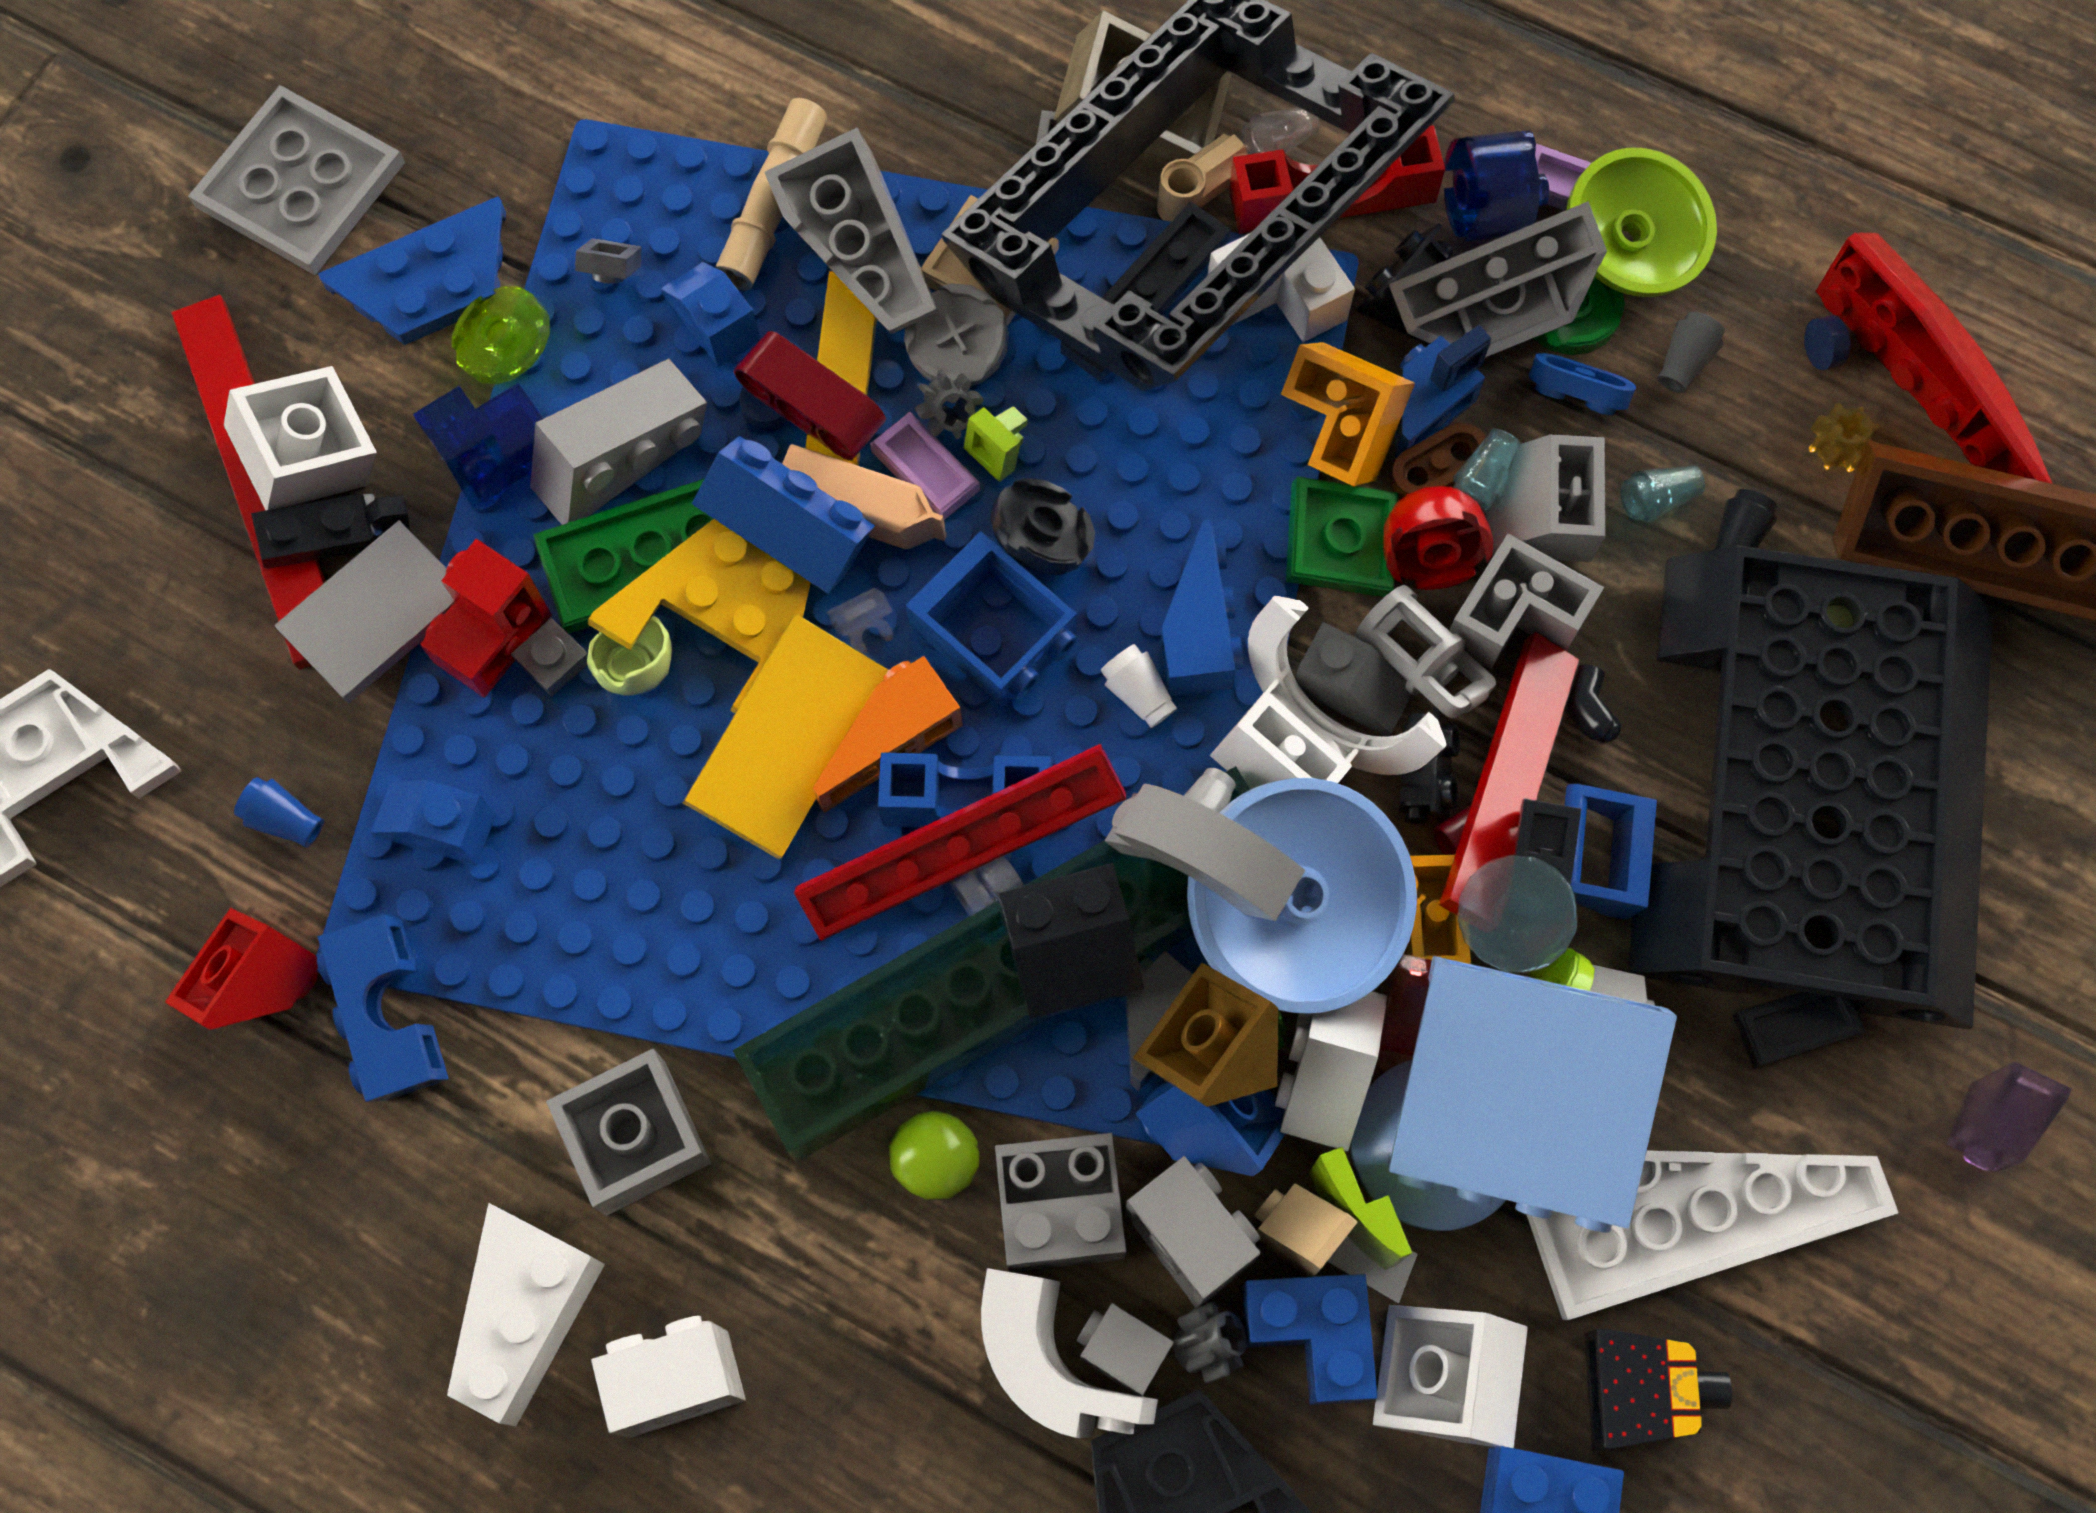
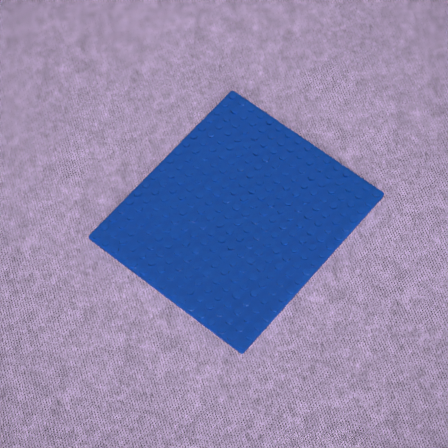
M583 119L576 123L439 560L446 568L457 553L463 550L466 551L477 538L529 573L552 614L550 618L562 627L533 536L535 533L561 525L530 487L535 423L664 360L670 359L706 400L707 405L702 433L692 444L676 452L591 515L704 479L718 452L738 436L763 445L769 450L772 458L781 464L791 444L805 448L807 433L790 421L773 430H761L750 425L743 416L740 406V393L743 386L736 379L733 372L734 368L755 345L718 368L661 292L662 287L702 262L713 267L716 266L732 231L731 225L733 220L740 218L752 185L769 155L768 151ZM880 171L920 268L942 238L941 234L950 226L970 195L979 199L988 190ZM1086 207L1054 237L1059 240V249L1054 255L1059 273L1102 298L1171 221ZM782 217L774 232L775 244L769 249L753 287L750 290L738 291L754 311L761 338L768 331L776 332L817 360L829 271L832 270ZM1231 232L1230 240L1227 244L1245 236V234ZM592 238L641 246V267L620 283L598 282L592 279V274L575 271L576 250ZM1328 249L1354 286L1358 269L1357 256L1348 252ZM1209 263L1162 316L1170 320L1169 313L1208 276ZM928 287L931 293H933V292L936 291V290H934V289ZM1275 303L1231 325L1175 382L1142 391L1113 372H1110L1102 382L1098 381L1061 354V340L1016 313L1007 326L1009 331L1007 353L998 370L982 383L970 386L968 390L977 391L984 399L983 403L975 406V413L985 407L996 417L1014 406L1028 419L1027 426L1019 431L1024 440L1019 448L1015 471L999 482L963 448L967 427L961 430L960 439H956L950 431L943 429L937 437H934L980 482V491L944 520L947 536L945 541L933 538L913 548L903 549L868 537L847 575L829 594L814 584H810L803 618L888 670L903 661L913 663L922 656H925L961 708L963 726L920 752L921 754H937L938 760L942 764L956 768L974 769L992 765L994 763V755L1051 756L1052 767L1101 744L1126 792L1125 800L1131 798L1133 793H1138L1143 784L1158 786L1184 795L1207 768H1216L1227 773L1234 780L1236 786L1232 792L1230 802L1249 791V789L1215 761L1210 754L1263 694L1253 673L1248 653V637L1253 621L1274 596L1296 600L1299 584L1286 582L1291 486L1297 476L1319 479L1320 470L1309 466L1308 462L1327 416L1281 395L1299 345L1324 342L1343 350L1348 319L1302 342L1278 304ZM877 319L867 396L883 411L886 422L861 449L859 466L898 479L872 453L870 443L909 412L927 428L931 418H920L915 412V407L924 403V393L920 390L919 385H929L931 382L921 375L910 360L904 342L905 328L890 334ZM946 401L942 405V408L944 406H947L952 409L955 406L956 402L950 403ZM1024 478L1045 480L1065 489L1072 495L1070 502L1078 510L1083 506L1090 515L1095 530L1094 547L1076 570L1062 575L1043 574L1022 565L1020 562L1018 563L1077 613V641L1064 658L1058 662L1051 659L1038 672L1040 678L1037 684L1025 697L1018 700L1014 696L1002 708L909 626L905 605L980 531L1005 551L995 537L990 517L993 503L1006 486L1011 487L1017 480ZM1211 518L1214 538L1223 537L1225 542L1227 568L1220 569L1222 587L1231 586L1233 591L1235 618L1228 619L1230 637H1240L1243 652V669L1235 671L1232 689L1171 696V701L1177 707V710L1161 723L1150 728L1145 720H1142L1104 685L1107 679L1100 670L1120 652L1135 644L1142 654L1145 652L1149 653L1166 687L1160 651L1162 625L1203 519ZM990 575L940 623L943 628L1000 678L1051 629ZM660 605L653 616L660 619L669 633L672 646L669 672L656 688L637 695L625 696L606 690L597 682L587 665L551 697L514 661L484 698L434 664L420 643L411 650L323 934L382 914L401 918L417 972L395 979L388 985V989L1098 1134L1112 1133L1113 1137L1161 1146L1148 1136L1136 1112L1152 1092L1165 1080L1155 1074L1139 1092L1130 1084L1126 996L1030 1022L1000 914L998 893L1113 863L1128 912L1138 962L1140 963L1146 957L1155 962L1164 951H1167L1192 974H1194L1201 963L1210 967L1196 942L1190 923L1187 901L1189 876L1153 859L1122 854L1104 841L1113 827L1112 819L1116 810L1125 800L820 941L794 894L796 886L922 827L883 826L878 809V779L826 813L822 811L817 799H815L783 857L778 860L682 803L735 715L730 709L757 667L758 662L664 605ZM588 627L569 635L588 653L589 643L599 631L593 627ZM430 780L481 795L495 812L496 817L477 866L373 836L370 832L390 782ZM319 945L317 954L320 953V952H322L320 945Z

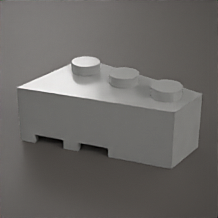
M670 359L664 360L536 422L530 487L561 525L587 517L676 452L692 444L702 433L707 402Z

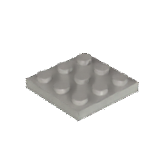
M279 85L188 197L197 209L316 275L405 164V161L397 149Z

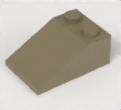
M1102 10L1076 36L1053 121L1059 123L1152 34ZM1226 72L1144 152L1176 159H1189L1213 142L1216 137L1231 74Z

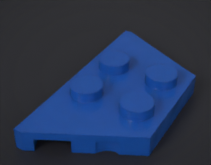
M497 196L318 273L319 278L326 290L333 295L337 293L354 306L357 312L371 322L381 324L389 335L406 345L499 304L500 280L498 278V270L502 266L503 246L500 240L502 221H506L505 208L500 197Z

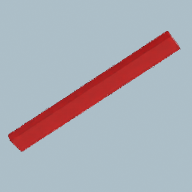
M219 294L175 310L171 314L278 621H280L326 581L318 560L270 569L263 567L251 513L266 510L224 427L229 391L253 385L255 382L228 306ZM284 637L292 662L298 670L312 666Z

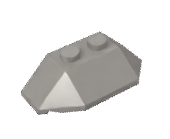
M1589 201L1388 285L1407 334L1430 344L1442 335L1452 344L1480 325L1491 337V343L1486 354L1487 357L1573 322L1607 249Z

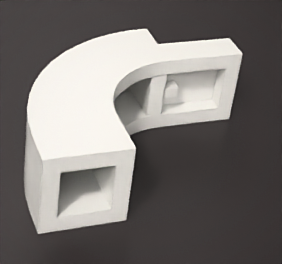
M987 1268L981 1305L983 1341L992 1370L1000 1385L1023 1412L1043 1426L1060 1434L1075 1438L1093 1437L1096 1416H1099L1097 1428L1125 1434H1133L1135 1424H1154L1158 1399L1093 1387L1079 1380L1063 1363L1054 1339V1317L1060 1281Z

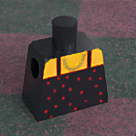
M1595 1329L1584 1333L1592 1450L1612 1449L1701 1433L1700 1409L1730 1408L1732 1403V1387L1728 1373L1697 1371L1694 1345L1611 1329Z

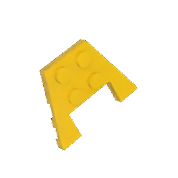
M713 519L593 611L588 619V625L631 650L658 607L664 605L758 662L757 667L730 711L736 713L795 614L803 617L811 582Z

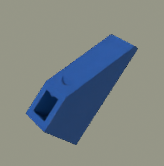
M1211 518L1203 519L1162 625L1160 651L1166 689L1170 696L1232 689L1235 671L1243 669V652L1240 637H1230L1228 619L1235 618L1233 591L1231 586L1222 587L1220 569L1227 568L1225 542L1223 537L1214 538Z

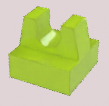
M1014 406L996 417L983 407L968 418L963 448L1001 482L1015 471L1019 448L1024 440L1019 431L1027 426L1028 419Z

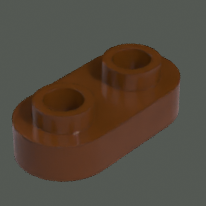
M1455 423L1447 426L1405 450L1396 458L1390 475V485L1393 492L1398 493V498L1402 499L1407 494L1425 487L1447 486L1455 488L1482 470L1489 454L1488 439L1481 429L1469 423ZM1461 451L1467 455L1468 459L1463 461L1457 460L1451 453ZM1419 476L1424 480L1425 484L1420 486L1413 485L1409 482L1408 477Z

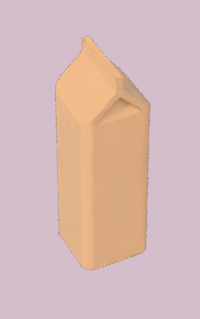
M794 444L789 446L782 464L790 470L800 471L810 476L816 482L819 489L837 501H846L857 507L863 514V518L875 525L869 536L870 538L903 549L913 548L933 538L945 541L947 536L943 515L932 511L920 486Z

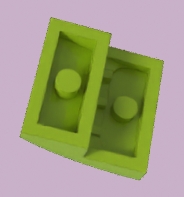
M1343 1147L1320 1155L1308 1173L1319 1196L1323 1200L1348 1213L1358 1221L1347 1235L1351 1241L1385 1270L1397 1266L1411 1255V1248L1389 1195L1366 1204Z

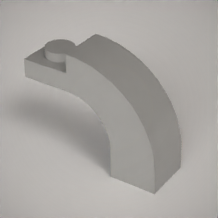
M1143 784L1138 793H1133L1131 798L1125 800L1118 807L1112 819L1113 827L1104 840L1122 854L1153 859L1181 871L1217 893L1245 915L1272 921L1277 920L1305 872L1304 868L1283 852L1228 817L1183 795L1150 784Z

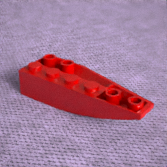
M1855 232L1849 236L1815 291L1821 297L1826 309L1832 314L1839 316L1856 335L1859 344L1879 359L1891 372L1895 383L1900 388L1907 390L1926 410L1931 422L1946 431L1960 446L1965 458L1972 465L2052 484L2036 443L2009 391L1981 348L1951 310L1878 233Z

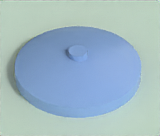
M1290 778L1270 782L1255 787L1231 801L1219 812L1220 814L1235 821L1276 847L1304 868L1305 872L1276 921L1245 915L1217 893L1189 876L1187 901L1190 923L1196 942L1210 967L1268 999L1278 1007V1011L1322 1013L1345 1007L1365 997L1377 988L1396 967L1409 942L1416 915L1417 890L1414 869L1405 843L1393 823L1373 802L1362 794L1336 782L1317 778Z

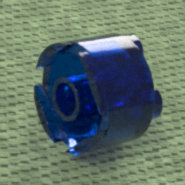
M1531 130L1466 136L1452 140L1446 152L1444 165L1445 171H1453V187L1444 188V201L1449 223L1457 237L1466 236L1464 241L1501 238L1535 223L1539 206L1546 205L1549 200V182L1544 173L1539 174L1535 157L1536 141Z

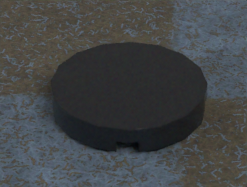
M1029 478L1017 480L1011 487H1005L992 505L990 521L994 535L1009 555L1022 565L1043 574L1062 575L1076 570L1094 547L1095 530L1090 515L1082 506L1078 510L1070 502L1071 494L1062 487L1045 480Z

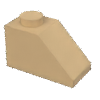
M1296 1183L1285 1196L1275 1189L1254 1215L1262 1222V1225L1257 1230L1260 1237L1259 1241L1302 1277H1314L1358 1223L1348 1213Z

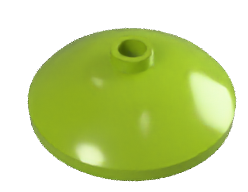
M1623 148L1604 154L1596 159L1575 182L1568 198L1566 210L1589 201L1607 249L1594 277L1608 287L1621 293L1638 297L1663 296L1689 284L1709 262L1717 236L1714 206L1701 181L1677 159L1652 149ZM1622 231L1628 232L1632 236L1633 242L1626 239Z

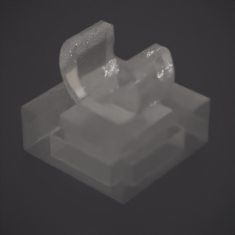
M875 588L827 611L835 631L843 637L849 635L851 646L862 654L868 652L866 645L863 643L862 635L869 627H877L881 637L886 642L893 639L891 626L882 619V617L892 613V609L884 593Z

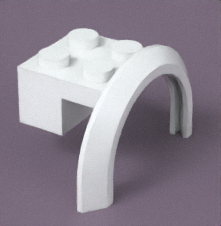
M1274 596L1253 621L1248 637L1249 660L1263 694L1210 754L1215 761L1247 789L1251 790L1270 782L1290 778H1317L1339 783L1351 767L1381 775L1406 774L1422 768L1445 748L1447 744L1438 719L1430 712L1410 730L1402 734L1378 737L1346 728L1319 710L1296 682L1287 657L1289 633L1294 624L1308 610V607L1300 600Z

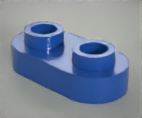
M1538 353L1535 355L1528 375L1536 383L1535 389L1539 393L1556 399H1563L1565 395L1585 400V406L1589 409L1605 415H1614L1616 409H1628L1636 386L1631 381L1617 374L1548 353Z

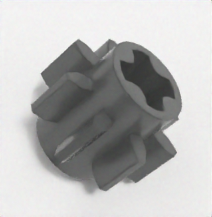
M939 370L937 380L929 385H919L920 390L924 393V403L916 406L915 412L922 419L931 418L927 428L936 437L943 429H946L956 439H960L961 430L967 427L968 418L975 414V406L984 402L983 397L977 391H968L971 386V380L964 373L958 375L955 381H953L942 370ZM946 401L950 403L956 402L955 406L952 409L947 406H944L942 408V405Z
M1210 1302L1177 1319L1182 1330L1178 1331L1174 1337V1352L1178 1362L1186 1371L1190 1373L1202 1371L1205 1383H1211L1243 1367L1244 1364L1240 1355L1247 1349L1248 1338L1243 1323L1234 1313L1229 1311L1219 1313L1216 1303Z

